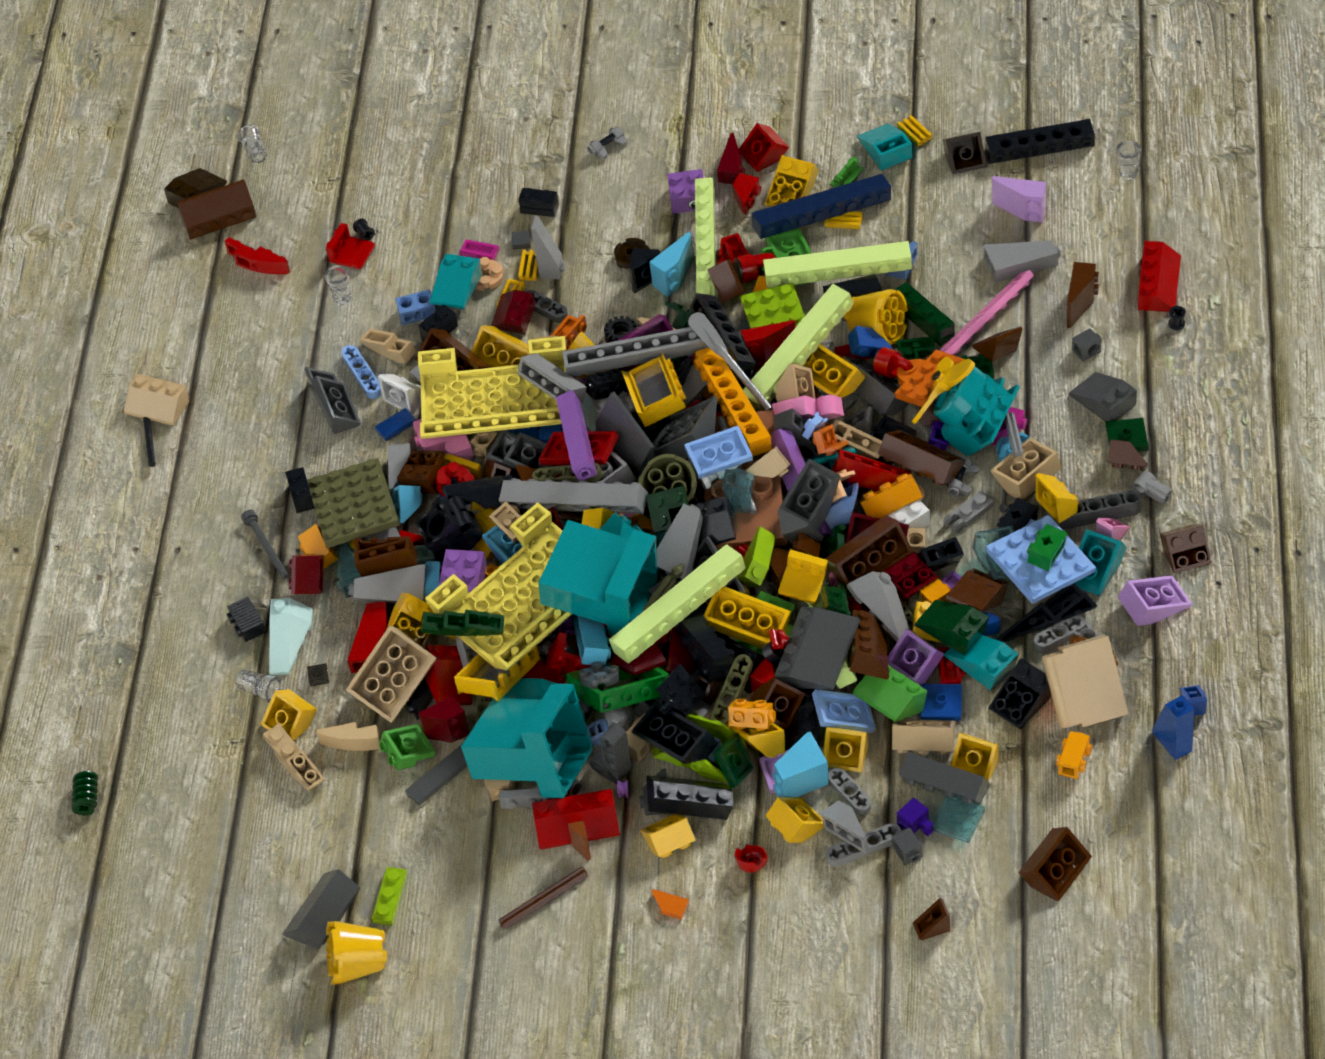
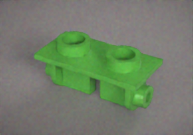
M856 157L850 158L843 169L834 176L830 185L839 187L852 183L864 169L858 166L859 160Z

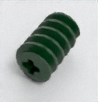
M82 771L73 777L72 811L77 815H91L97 806L98 775L95 772Z

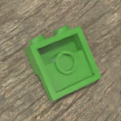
M419 724L383 731L379 741L380 750L387 753L389 765L395 766L397 771L415 767L416 761L432 758L436 752Z

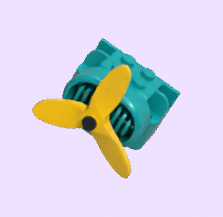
M944 357L938 363L932 376L934 384L929 398L911 422L916 424L930 404L938 397L933 413L944 423L941 430L942 436L968 457L994 441L1020 386L1015 385L1006 390L1003 387L1004 378L999 377L994 380L979 370L972 360L966 359L954 365V361L951 358Z

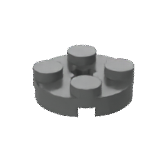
M594 662L591 664L592 667L579 670L581 685L585 687L598 688V684L605 683L606 687L619 681V666L617 665L609 666L603 665V662Z

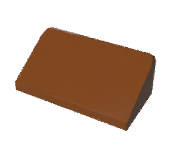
M579 821L568 824L573 848L587 861L590 860L591 855L584 822Z

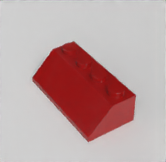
M1144 241L1138 310L1169 312L1171 307L1176 306L1181 255L1164 242Z
M612 789L532 803L540 850L572 844L568 824L579 821L584 822L588 841L620 836Z

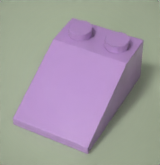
M992 176V204L1025 221L1043 223L1046 210V182Z
M1172 575L1127 581L1118 595V599L1137 626L1156 623L1192 606L1191 601Z

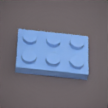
M739 426L684 444L698 479L753 460V456Z
M815 689L812 693L820 727H835L871 734L876 730L870 705L854 694Z

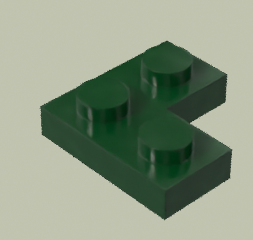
M933 336L896 340L897 351L907 360L931 355L936 350Z
M684 486L646 495L655 534L668 531L673 522L670 510L681 508L683 503L689 506Z

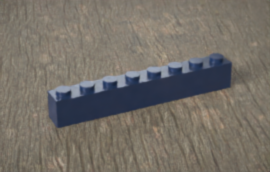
M879 174L752 212V227L760 239L843 215L847 212L891 200V185L883 174Z

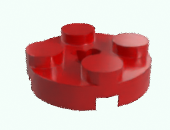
M450 462L438 471L435 478L436 488L446 498L442 491L443 485L451 484V479H456L458 483L474 480V476L464 466L456 462Z

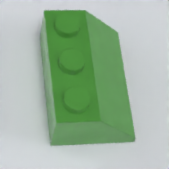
M889 664L888 680L865 675L853 690L855 696L894 722L922 712L927 695V690L907 678L904 674L893 669Z

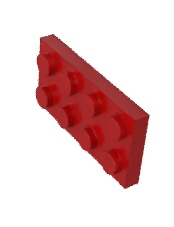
M587 431L594 462L599 465H605L619 435L616 431ZM564 432L552 433L539 458L542 465H571Z

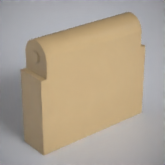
M1101 635L1058 647L1059 652L1042 657L1060 728L1074 725L1086 727L1129 714L1109 636Z

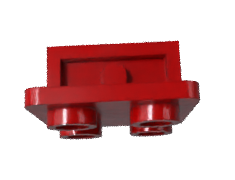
M341 223L335 229L330 242H327L325 250L329 262L362 269L374 250L375 244L371 241L351 237L348 225Z

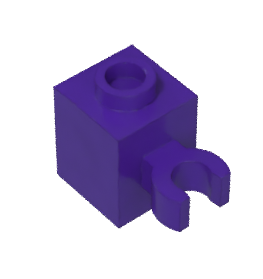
M914 797L897 812V825L902 831L910 827L913 833L920 829L926 836L934 832L932 829L934 824L929 820V809Z

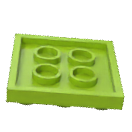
M793 282L740 296L750 329L795 320V325L797 326L805 317Z

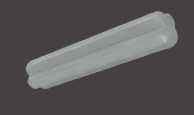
M1010 412L1007 413L1004 420L1012 454L1014 457H1021L1023 455V448L1014 413Z

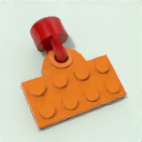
M883 347L874 357L873 369L876 374L888 378H898L900 387L895 392V398L922 407L932 392L934 384L932 376L940 360L944 357H949L954 361L955 365L966 359L935 350L926 360H907L902 357L899 351Z

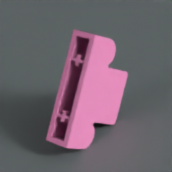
M805 395L772 404L773 421L774 415L792 408L806 421L809 418L812 419L816 412H819V416L828 420L844 416L842 399L835 395H825L817 399Z
M422 419L413 422L415 431L414 441L417 448L420 447L423 451H443L444 454H451L469 461L474 459L472 447L466 434L421 439L420 422H422Z

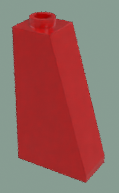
M386 602L366 604L348 657L351 673L359 671L386 632L389 623V612Z

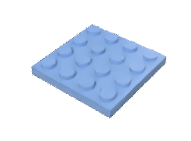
M1049 515L987 545L985 549L988 555L1032 604L1083 579L1096 570L1095 565L1068 535L1064 548L1049 572L1027 562L1029 556L1027 549L1031 542L1034 543L1036 541L1035 537L1039 529L1043 530L1044 526L1049 524L1062 530Z

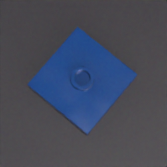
M922 684V688L927 690L924 709L921 712V719L962 720V684Z

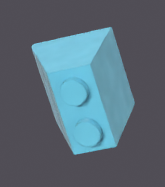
M807 732L774 764L775 773L772 775L775 784L773 788L777 796L799 797L828 785V762L811 732Z

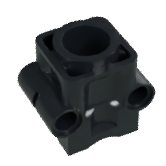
M458 496L452 497L449 500L438 497L432 503L430 510L420 516L415 522L423 536L426 548L433 552L437 561H444L446 549L470 551L481 540L483 535L474 513L466 509L462 498Z

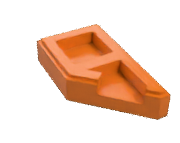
M653 889L652 896L655 898L661 913L682 920L688 907L689 899Z

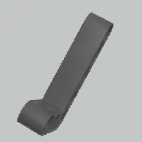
M1128 490L1079 500L1078 513L1062 521L1058 526L1065 530L1094 524L1098 518L1119 519L1136 515L1140 512L1141 495L1135 490ZM1042 506L1044 515H1049L1057 523V521Z

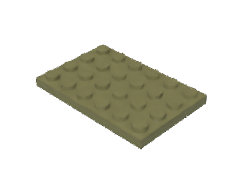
M379 458L369 459L366 462L350 465L347 468L334 470L328 474L315 476L307 480L326 548L400 526Z

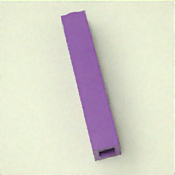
M570 390L557 396L556 401L571 468L578 480L583 481L597 475L581 402L575 392Z
M777 429L772 432L771 445L772 449L777 446L790 463L787 467L789 471L782 476L789 492L805 466V462L792 431ZM824 520L818 530L824 537L831 534V529L826 520Z

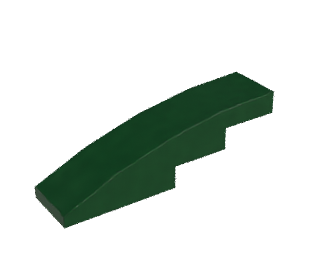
M465 610L464 614L444 611L443 615L423 612L421 633L451 636L499 635L504 632V615Z

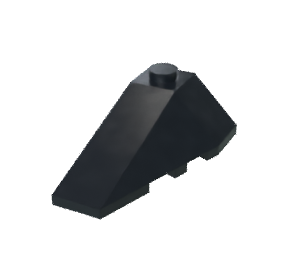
M499 475L443 485L442 491L447 499L458 496L466 504L476 502L482 506L481 508L488 509V506L499 508L502 505L499 502L503 480L519 478L514 475ZM519 509L520 514L523 515L524 509Z

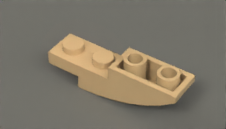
M280 723L263 733L264 739L274 750L278 760L306 790L310 791L325 781L322 774L304 751L297 747Z

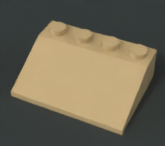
M390 625L348 685L346 691L393 724L437 657L401 630Z

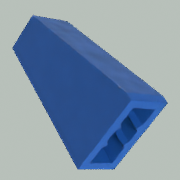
M1183 695L1165 704L1152 729V733L1174 760L1190 753L1193 744L1194 708Z

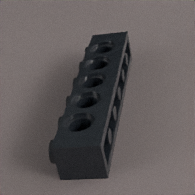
M1086 119L986 136V152L990 164L1070 151L1095 146V133L1091 120Z
M697 293L689 307L692 313H703L723 340L730 356L749 377L755 368L756 362L717 297ZM730 368V370L732 371L733 375H734V376H737V375L734 373V371Z

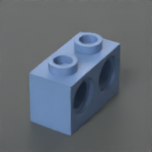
M430 289L395 298L402 325L425 320L431 313L436 311L435 304H430L432 295Z

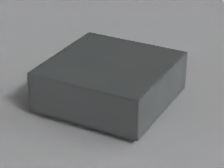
M530 231L512 232L513 250L531 248Z

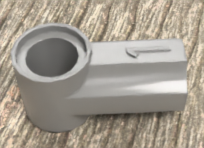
M1148 471L1142 472L1131 485L1132 489L1139 492L1141 496L1147 495L1162 504H1167L1173 494L1171 488L1158 482L1155 476Z

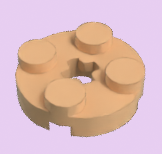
M487 257L480 258L482 276L475 289L484 291V288L495 289L503 281V268L497 261L489 260Z

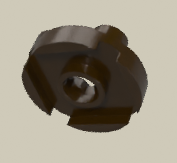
M628 238L626 242L618 243L614 249L617 266L629 269L631 255L629 254L632 253L633 248L650 249L645 244V241L639 238Z

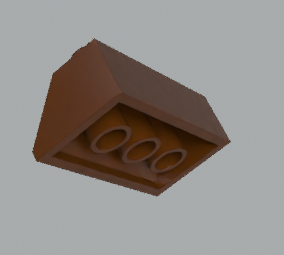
M244 179L177 202L190 240L256 217L254 205Z
M431 328L419 350L429 351L455 348L457 371L492 368L442 329Z
M901 430L885 433L878 455L883 456V460L890 463L896 462L900 464V468L916 471V475L923 478L929 477L933 479V483L941 486L951 483L966 461L957 455Z
M885 515L825 559L828 560V566L839 582L844 583V588L852 595L846 587L848 583L872 571L884 572L912 553L913 550L899 522Z
M852 610L851 616L858 617L860 622L848 651L849 671L888 680L889 667L885 633L872 614L864 610Z

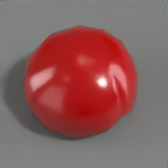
M746 844L742 850L737 848L734 854L738 867L746 873H754L761 870L766 865L768 859L765 849L758 845L750 846Z

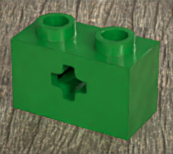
M1046 524L1043 530H1038L1035 537L1036 541L1030 543L1027 549V554H1029L1027 562L1049 572L1065 546L1068 533Z

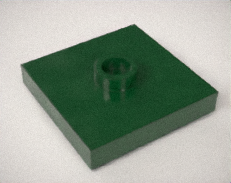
M1143 418L1105 421L1109 448L1110 440L1131 442L1138 452L1149 450Z
M738 733L732 734L714 752V756L730 789L736 788L755 768Z

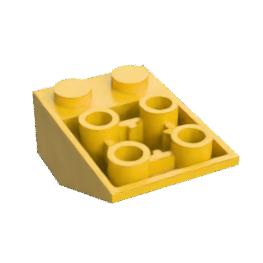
M781 155L764 205L772 207L808 196L815 184L819 169L814 163Z
M401 593L392 610L387 629L392 625L423 647L429 633H421L423 612H434L428 603L409 593Z

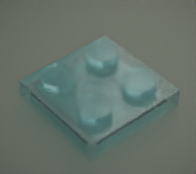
M955 796L953 799L945 797L932 822L934 824L932 829L935 832L969 843L985 812V807L975 803L972 805L960 801L961 798Z

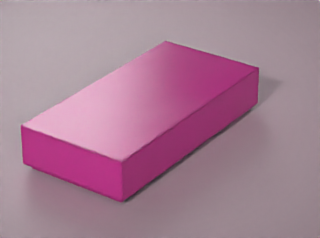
M466 239L460 250V256L478 259L487 257L489 260L495 261L500 249L498 245Z

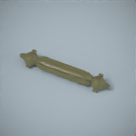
M683 563L671 569V574L665 577L643 607V611L673 588L676 584V579L683 574Z

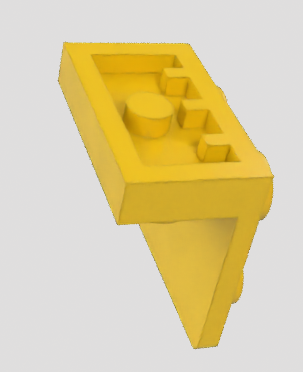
M790 549L787 567L778 589V594L816 604L827 572L828 560Z

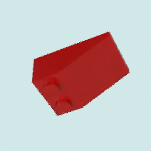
M795 320L740 330L741 339L756 362L753 372L759 371L796 328Z
M426 645L425 649L437 657L425 675V680L436 703L454 695L460 705H471V694L464 692L458 694L454 677L463 669L457 646Z

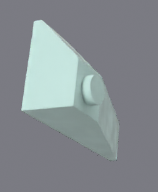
M291 598L271 599L270 675L290 674L298 657L297 653L305 642L307 632L312 627L313 609Z

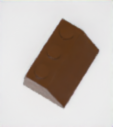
M1068 827L1052 828L1018 873L1031 888L1055 901H1059L1092 856Z

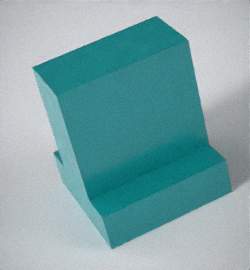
M567 520L538 582L540 603L607 624L608 635L614 636L635 619L638 614L643 612V607L648 602L658 580L656 536L633 529L630 538H626Z
M551 684L542 699L501 698L497 702L493 698L461 746L472 779L537 781L541 797L564 798L594 749L574 684Z

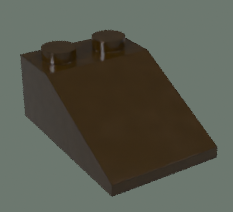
M198 168L174 178L164 188L168 204L179 208L177 202L225 186L227 180Z

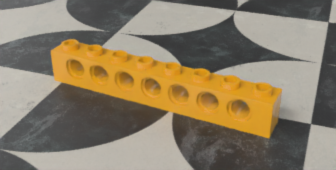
M709 347L695 351L696 359L693 360L695 369L700 371L702 381H706L709 393H713V396H716L717 405H720L722 415L727 417L729 427L739 426L753 457L771 451V436L725 360Z

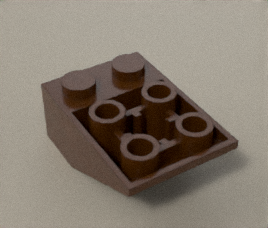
M973 568L966 571L946 595V598L951 600V603L972 606L984 612L1002 605L1009 583Z

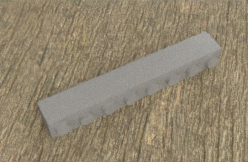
M688 327L562 351L566 373L575 377L647 363L662 356L661 353L664 354L666 359L695 354V351L707 348L708 346Z
M513 478L511 480H503L499 502L503 504L506 501L510 506L514 504L518 509L527 510L538 502L545 509L554 506L556 511L583 512L587 509L605 508L616 513L643 514L648 492L641 484L636 482L631 484H623L621 482L607 484L602 481H597L596 483L579 481V483L568 480H562V482L548 479L545 481H537L535 479L521 481L520 479Z

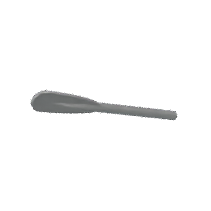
M699 312L692 314L688 320L690 328L713 352L725 360L761 406L767 411L772 410L773 408L730 356L723 340L707 317Z

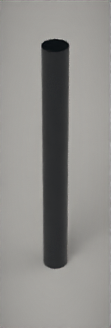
M143 417L148 465L154 467L156 461L151 420L148 417Z

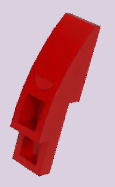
M230 237L224 241L227 253L234 256L238 266L265 274L280 275L290 273L287 259L273 253L269 249L260 246L255 250Z

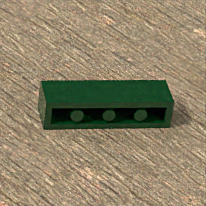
M905 282L894 289L900 291L905 297L908 308L905 316L925 334L933 336L934 341L939 346L944 345L955 336L954 322L910 284Z

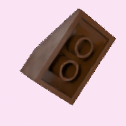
M1074 262L1067 300V328H1071L1094 302V296L1098 295L1099 284L1096 283L1099 281V272L1096 271V264Z

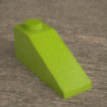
M761 526L758 527L743 560L746 568L736 576L739 581L749 587L761 586L769 569L776 535Z

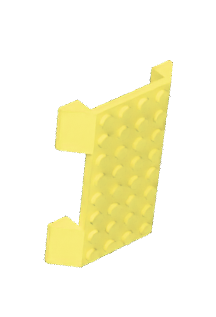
M565 336L528 340L529 355L537 353L566 372L562 351H567ZM455 348L418 352L421 383V439L562 424L557 401L517 374L519 365L457 371Z
M538 502L510 525V529L523 547L470 593H468L467 585L453 574L425 598L435 614L443 615L444 611L464 614L465 610L504 615L503 634L458 636L495 669L509 670L572 615L571 613L540 603L538 582L563 530L552 522L551 513Z

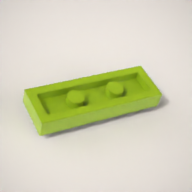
M386 867L372 916L373 923L393 926L407 877L406 869Z

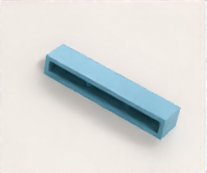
M572 614L581 663L591 665L594 662H603V665H606L607 659L611 657V647H608L609 638L606 637L604 623Z

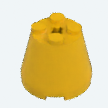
M887 289L852 297L854 304L843 316L844 320H847L849 332L856 326L873 328L890 345L896 344V340L903 338L907 327L904 324L905 312L908 311L905 297L900 291Z
M339 921L327 922L326 935H329V938H327L326 960L328 976H333L331 985L358 979L385 968L387 952L383 950V943H385L384 930Z

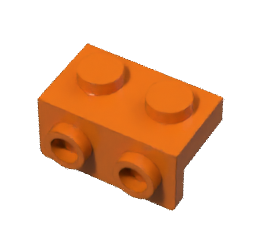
M567 315L550 336H565V339H567L566 347H569L580 332L584 333L586 331L585 316L581 315L577 319Z
M833 424L825 425L813 432L812 440L817 447L818 454L833 455L840 449L843 450V446L848 444L847 440L837 442Z

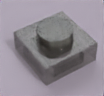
M326 663L307 667L310 687L330 683Z

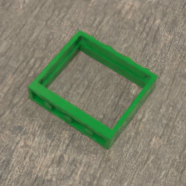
M657 667L634 676L619 669V681L637 676L642 677L644 680L604 691L581 685L579 670L567 673L568 684H574L577 697L598 712L603 713L661 697L656 688L669 673ZM605 683L598 684V687L604 686ZM603 703H608V707L603 708Z

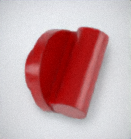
M771 629L768 631L772 649H783L784 645L787 644V634L782 629Z

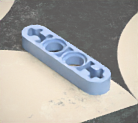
M353 345L344 347L341 352L343 360L366 396L371 399L380 397L382 392L379 381L359 350ZM362 364V367L354 368V365ZM363 376H370L368 380L361 379Z

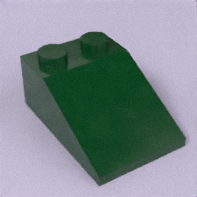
M934 600L915 622L914 626L965 656L985 632L989 616L972 606Z

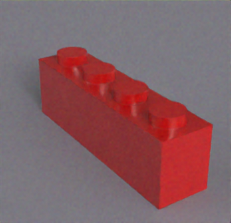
M842 449L839 450L832 471L836 473L845 469L847 472L854 470L855 475L841 482L847 481L853 484L858 482L860 488L866 487L873 492L879 490V487L887 482L891 484L897 481L896 478L902 474L907 473L909 475L912 473Z

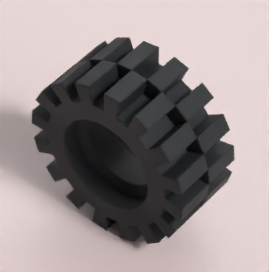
M616 316L614 321L610 319L609 323L606 322L604 327L606 343L617 341L635 330L637 326L634 320H630L627 316L625 319L624 316H620V319H618ZM619 331H626V332H627L626 334H623V335H616V334H615V333H617V332H619Z

